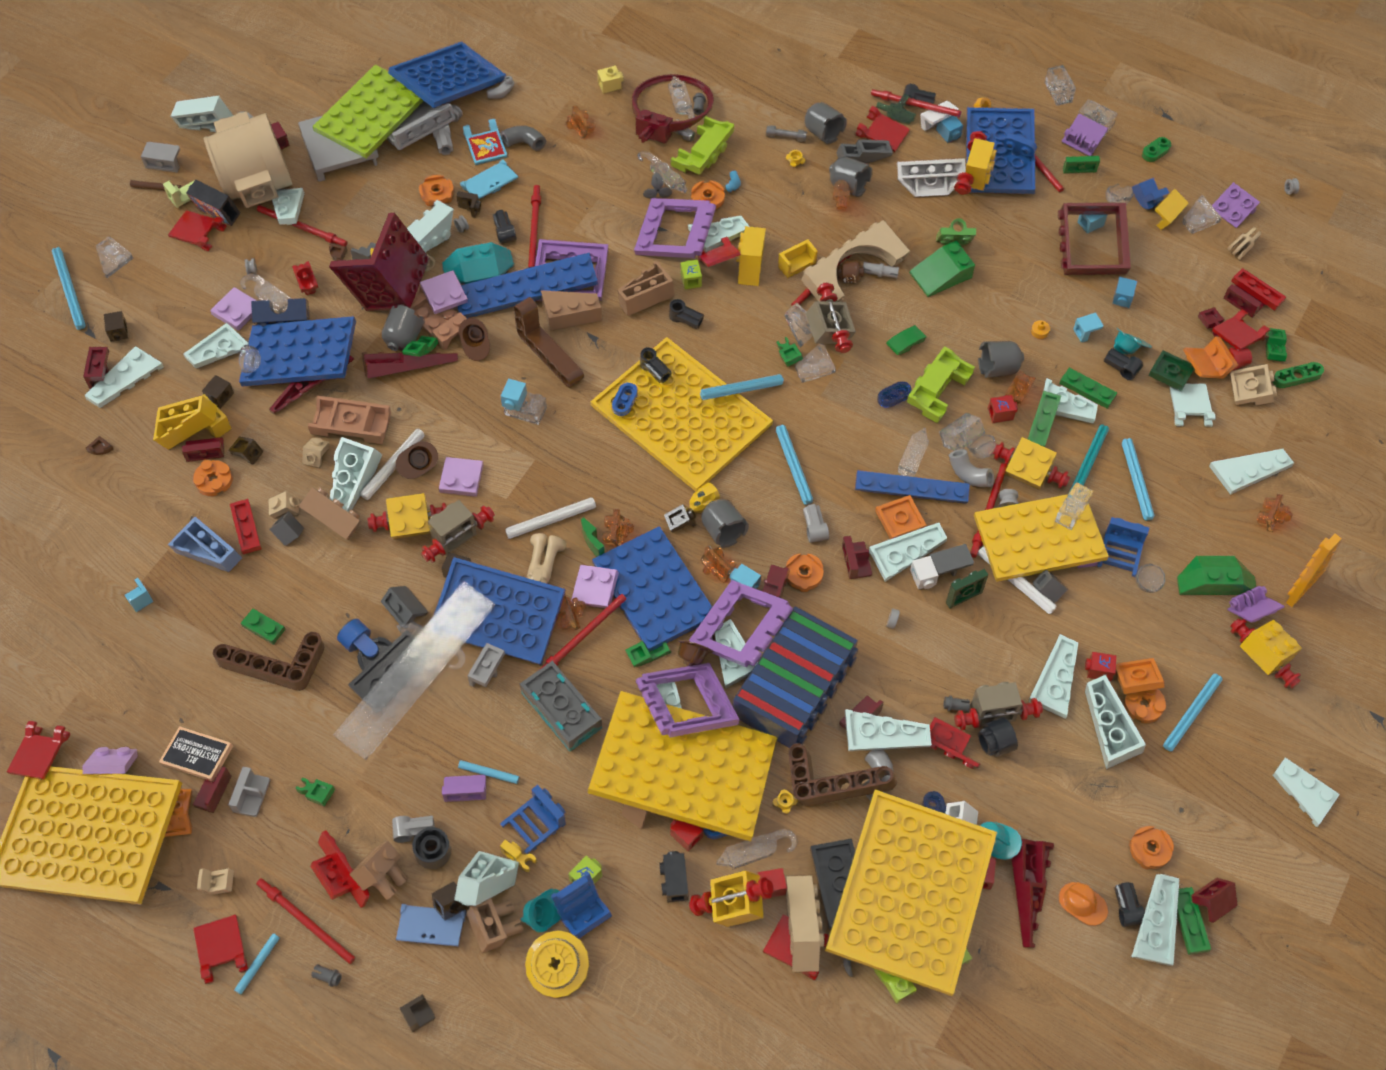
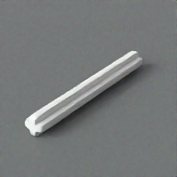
M416 429L360 492L362 498L369 500L396 469L398 455L423 439L425 435L422 430Z
M588 498L510 526L505 529L506 535L511 539L594 509L596 507L593 498Z
M983 546L979 550L978 555L989 563ZM1023 577L1008 579L1048 614L1054 612L1057 607L1056 604L1040 593Z

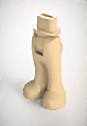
M533 534L530 543L534 546L527 578L548 584L556 553L565 550L566 542L553 535H550L548 539L545 534ZM548 542L544 563L540 565L544 548Z

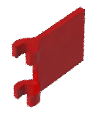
M871 106L867 118L874 120L869 128L863 123H859L855 135L860 138L866 137L870 140L889 141L891 149L895 153L910 131V128L881 114L877 107Z
M186 210L168 236L197 245L203 250L209 251L212 248V244H208L209 238L206 237L213 227L223 232L227 225L222 224L224 221L222 217L212 218Z
M724 237L721 238L723 246L707 252L703 250L702 255L697 258L699 262L702 261L707 267H710L741 254L731 244L729 238Z
M1241 309L1234 317L1215 326L1212 331L1234 348L1241 351L1259 340L1264 341L1267 338L1266 333L1270 332L1271 329L1264 325L1258 331L1254 330L1244 322L1243 318L1248 313Z
M28 721L25 727V736L7 773L44 780L62 743L69 739L71 733L65 731L66 728L64 726L57 725L54 729L53 738L39 736L42 732V727H38V723L35 721Z
M236 914L193 928L200 962V974L205 984L214 982L212 967L235 960L236 967L239 968L240 973L249 969Z
M783 914L763 953L792 967L793 955H791L789 917ZM823 934L824 948H826L830 935ZM818 971L802 972L812 980H816L819 974Z

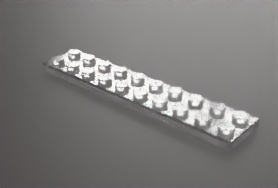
M463 581L333 734L334 737L367 760L494 608L495 603Z

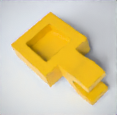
M504 840L500 845L502 854L510 860L519 862V865L526 872L530 871V868L525 864L527 861L530 860L535 864L537 863L534 855H523L521 847L515 842L509 843L507 840Z

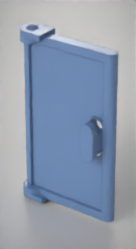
M407 904L401 905V917L396 940L459 946L462 926L466 918V910L444 921L434 908L409 906Z

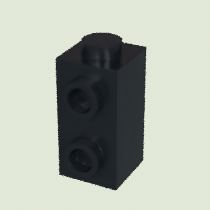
M678 851L668 852L663 855V862H659L660 875L665 876V883H661L662 896H667V903L688 901L685 855Z

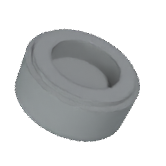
M892 608L886 627L895 628L900 614L899 610Z

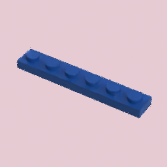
M857 470L855 490L898 496L910 495L915 498L967 504L970 484Z

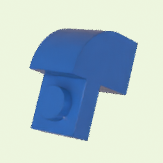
M1154 178L1132 186L1137 201L1144 209L1157 206L1164 199L1163 196L1169 194L1167 187L1158 190Z

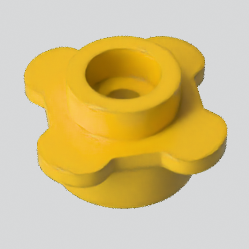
M792 150L786 155V160H789L792 167L805 163V158L802 157L803 154L799 150Z
M785 789L781 790L778 797L773 799V805L782 809L784 814H788L791 807L798 802L796 797H793Z

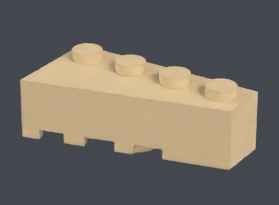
M786 876L791 955H793L792 972L819 971L820 947H824L823 933H819V930H822L821 917H817V914L820 913L819 900H815L818 896L817 884H813L812 876Z

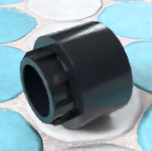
M1005 717L984 724L983 729L978 732L980 745L989 756L999 757L1018 749L1015 731Z
M425 828L417 833L413 840L412 848L417 862L424 868L438 869L444 866L451 857L452 850L448 836L439 828ZM432 845L437 846L434 851H427L428 847Z

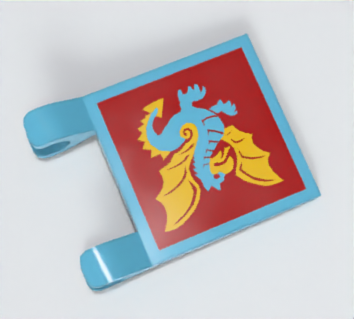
M495 119L489 120L490 131L472 135L469 125L463 126V133L475 165L507 157Z

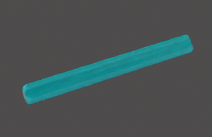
M1104 424L1099 426L1069 494L1081 492L1108 433V426Z

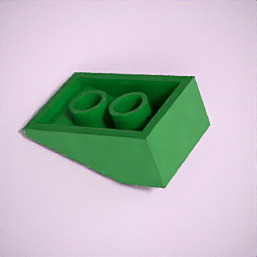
M956 240L939 248L911 269L909 273L926 296L930 297L971 279L975 264Z

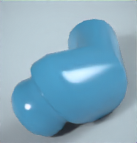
M731 171L729 174L731 180L725 185L728 192L735 191L741 186L737 171Z

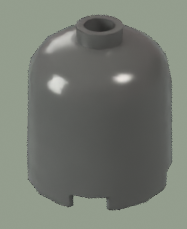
M819 102L813 104L807 110L804 123L806 128L826 144H832L838 140L837 136L839 133L844 132L847 119L830 105Z
M844 156L831 164L829 168L830 181L836 188L860 197L866 191L864 188L866 182L871 181L872 168L866 163Z
M398 305L397 308L392 306L381 333L382 339L389 349L403 351L408 343L416 341L425 320L422 316L420 318L414 314L415 310L402 305Z
M984 341L979 347L982 353L981 357L978 358L980 373L985 374V378L1013 375L1019 371L1024 362V353L1021 352L1018 344L1013 341Z
M717 499L712 501L702 512L703 525L714 542L720 545L721 548L736 544V539L741 535L745 536L749 529L747 521L729 500Z

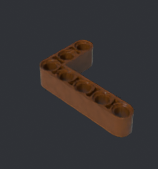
M528 297L515 305L516 330L528 347L568 388L582 380L584 374L581 368L540 326L538 307L535 301Z
M309 632L304 636L291 664L227 644L217 645L213 649V656L219 667L301 691L308 686L325 647L319 633ZM318 642L316 645L310 646L312 643ZM310 659L308 662L302 663L304 660ZM278 671H283L281 674L275 675ZM301 676L299 680H294L296 677Z
M796 743L788 751L793 794L803 806H813L870 795L875 790L886 792L893 790L897 785L895 774L887 766L814 779L811 756L805 746ZM799 753H804L801 758L796 759ZM806 772L804 777L798 778L800 773ZM886 775H889L890 779L888 781L883 782L882 778ZM864 780H870L867 785H861ZM849 783L847 789H841L842 785ZM829 787L826 793H821L823 788ZM809 791L806 797H801L803 792Z

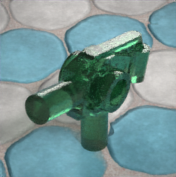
M905 93L898 103L892 102L890 105L877 102L876 105L878 109L886 111L889 118L905 124L914 122L916 113L903 108L909 99V96Z

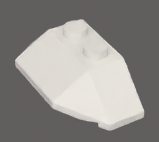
M965 159L897 162L898 180L914 197L949 195L954 189L955 183L958 182V174L966 171Z

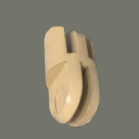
M1252 228L1247 234L1240 235L1227 249L1230 251L1239 243V246L1232 254L1235 256L1244 248L1245 250L1237 257L1240 260L1254 247V242L1259 238L1261 232L1259 231L1251 238L1250 236L1257 230V228Z

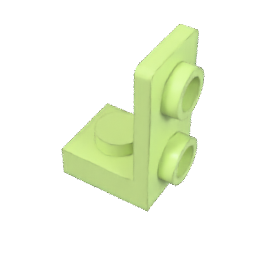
M170 181L163 184L168 198L176 208L191 200L186 192L194 181L180 189L176 185L173 186Z

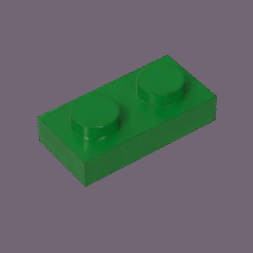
M1066 157L1063 173L1097 172L1100 157Z
M253 608L241 622L243 628L273 645L286 630L283 625Z

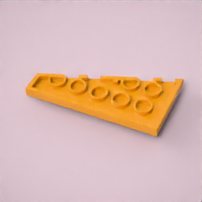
M1334 534L1330 539L1326 537L1318 546L1319 548L1313 554V558L1307 563L1306 568L1287 595L1290 597L1286 604L1293 607L1323 575L1342 539L1341 537Z

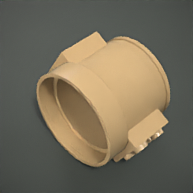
M246 111L228 118H222L213 122L217 133L203 137L224 194L228 195L231 200L241 198L245 208L278 198L276 190L293 185L266 113L249 118Z

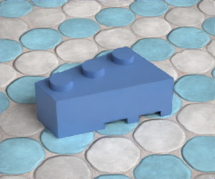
M196 517L168 544L177 554L227 572L242 559L230 545Z

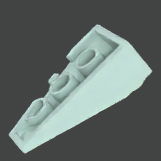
M341 437L334 454L335 468L332 472L333 488L330 492V499L333 501L335 498L343 503L344 506L342 508L346 511L352 510L361 496L360 492L374 475L383 454L372 447Z

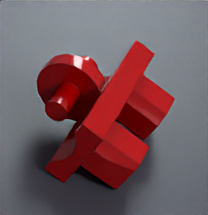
M307 261L299 266H292L301 293L305 292L306 295L315 293V289L319 287L310 262Z

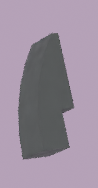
M858 140L856 144H840L836 154L838 158L845 156L863 163H870L892 156L893 152L889 141Z

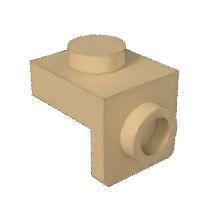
M311 438L303 447L302 463L320 467L322 456L329 449V442L321 438Z
M285 491L269 499V516L276 518L287 512H291L294 515L299 514V498Z
M204 868L200 869L197 889L209 895L231 892L234 871L229 868L212 872Z

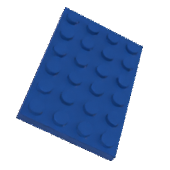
M462 41L389 67L388 74L433 108L502 82L504 77H506L505 73Z
M967 107L966 164L971 152L968 150L967 145L971 141L970 135L972 132H983L987 136V141L995 143L994 150H997L995 160H992L995 161L993 171L990 173L989 184H985L984 190L972 188L971 192L1035 194V153L1033 156H1024L1006 149L1003 144L1004 138L1009 133L1029 139L1035 143L1034 109Z
M355 317L252 326L239 383L241 386L345 378L356 325Z
M660 526L592 559L595 567L615 569L619 572L613 597L616 599L620 594H623L627 598L620 605V608L640 640L644 642L648 652L662 646L664 642L668 643L698 628L712 609V605Z
M453 557L429 632L480 648H484L486 643L504 650L505 655L542 665L566 590Z

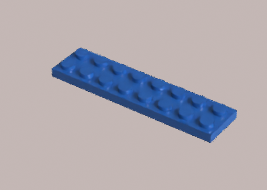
M585 253L461 285L467 297V303L457 307L458 311L466 318H471L513 307L528 297H531L534 301L542 299L541 290L571 292L598 285V280L590 253Z

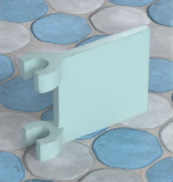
M1186 384L1182 391L1169 386L1175 412V426H1183V420L1186 419V415H1203L1204 425L1213 426L1212 420H1215V413L1212 412L1206 384Z

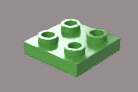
M957 218L952 221L949 228H940L936 235V242L947 245L957 240L960 245H967L976 236V228H967L966 222L963 219ZM953 225H960L962 230L959 232L955 231Z

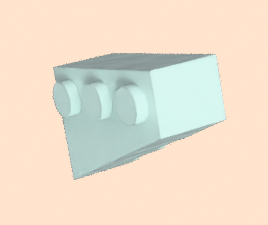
M220 96L177 101L171 115L179 128L192 130L206 128L210 129V132H215L216 130L213 122L234 116Z
M438 200L434 202L435 206L430 211L426 210L423 213L425 216L420 221L416 219L407 228L425 252L448 240L451 235L450 229L454 209Z
M478 851L459 876L455 900L467 906H476L514 886L519 862Z

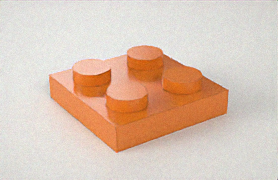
M910 495L877 506L875 509L890 539L927 526Z
M1154 658L1116 664L1115 674L1124 694L1164 688V680Z

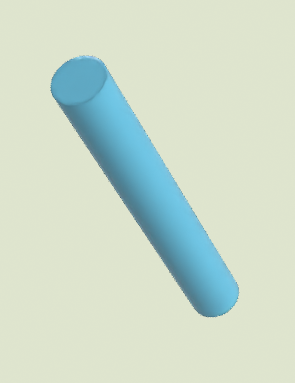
M460 760L458 768L515 784L519 782V776L462 760Z
M274 933L271 935L234 989L235 992L242 995L280 939L279 936Z

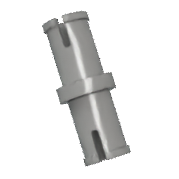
M864 262V273L878 275V277L898 278L899 267L885 266L884 263L879 265Z

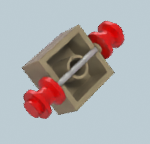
M822 283L817 288V294L822 296L820 301H815L806 312L815 344H836L835 349L837 352L847 353L853 347V342L850 338L856 332L846 302H836L838 297L835 293H832L834 291L833 284Z
M458 500L455 503L449 504L439 514H434L428 520L433 545L430 547L424 545L422 547L421 555L424 560L434 563L437 555H447L448 552H452L477 534L476 526L482 530L485 522L492 523L494 521L493 517L495 514L489 506L485 507L483 505L480 507L481 512L478 514L471 513Z
M1002 682L996 686L989 687V685H983L978 687L970 704V712L964 714L962 710H958L954 720L956 727H960V730L963 731L968 725H972L975 729L1001 717L1007 718L1009 722L1016 721L1018 715H1020L1022 720H1027L1028 715L1039 718L1040 713H1043L1042 703L1036 698H1032L1030 703H1025L1021 700L1016 682Z

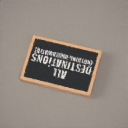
M179 726L159 763L163 766L214 782L233 745L230 742Z

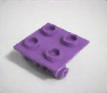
M1078 114L1071 127L1066 129L1065 136L1061 142L1091 156L1108 128Z
M1233 182L1210 209L1237 228L1250 213H1255L1260 201Z
M1258 586L1251 591L1249 590L1246 593L1233 597L1229 602L1231 607L1227 609L1252 623L1259 621L1260 618L1269 614L1276 613L1284 608V605L1266 597L1267 589L1264 586Z

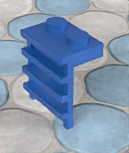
M1111 517L1103 539L1108 555L1135 563L1130 564L1108 557L1107 560L1098 562L1097 567H1101L1102 563L1132 571L1131 576L1135 577L1149 527L1139 523H1131L1121 518ZM1107 544H1108V545H1112V546L1119 547V548H1122V549H1126V550H1130V551H1133V552H1137V554H1136V555H1135V554H1131V553H1128V552H1124V551L1117 550V549H1113V548L1106 547V546H1107Z
M539 785L531 789L532 798L500 823L503 828L509 823L529 845L524 850L525 854L536 850L538 845L547 841L546 839L549 836L554 835L559 828L566 825L564 815L566 812L559 803L555 804L551 800L552 796L545 788L542 790ZM528 807L548 829L544 835L523 812ZM518 815L539 838L534 843L513 820Z
M588 871L558 893L551 895L555 903L554 905L558 910L557 912L561 917L560 920L568 931L578 939L612 917L609 909L599 898Z

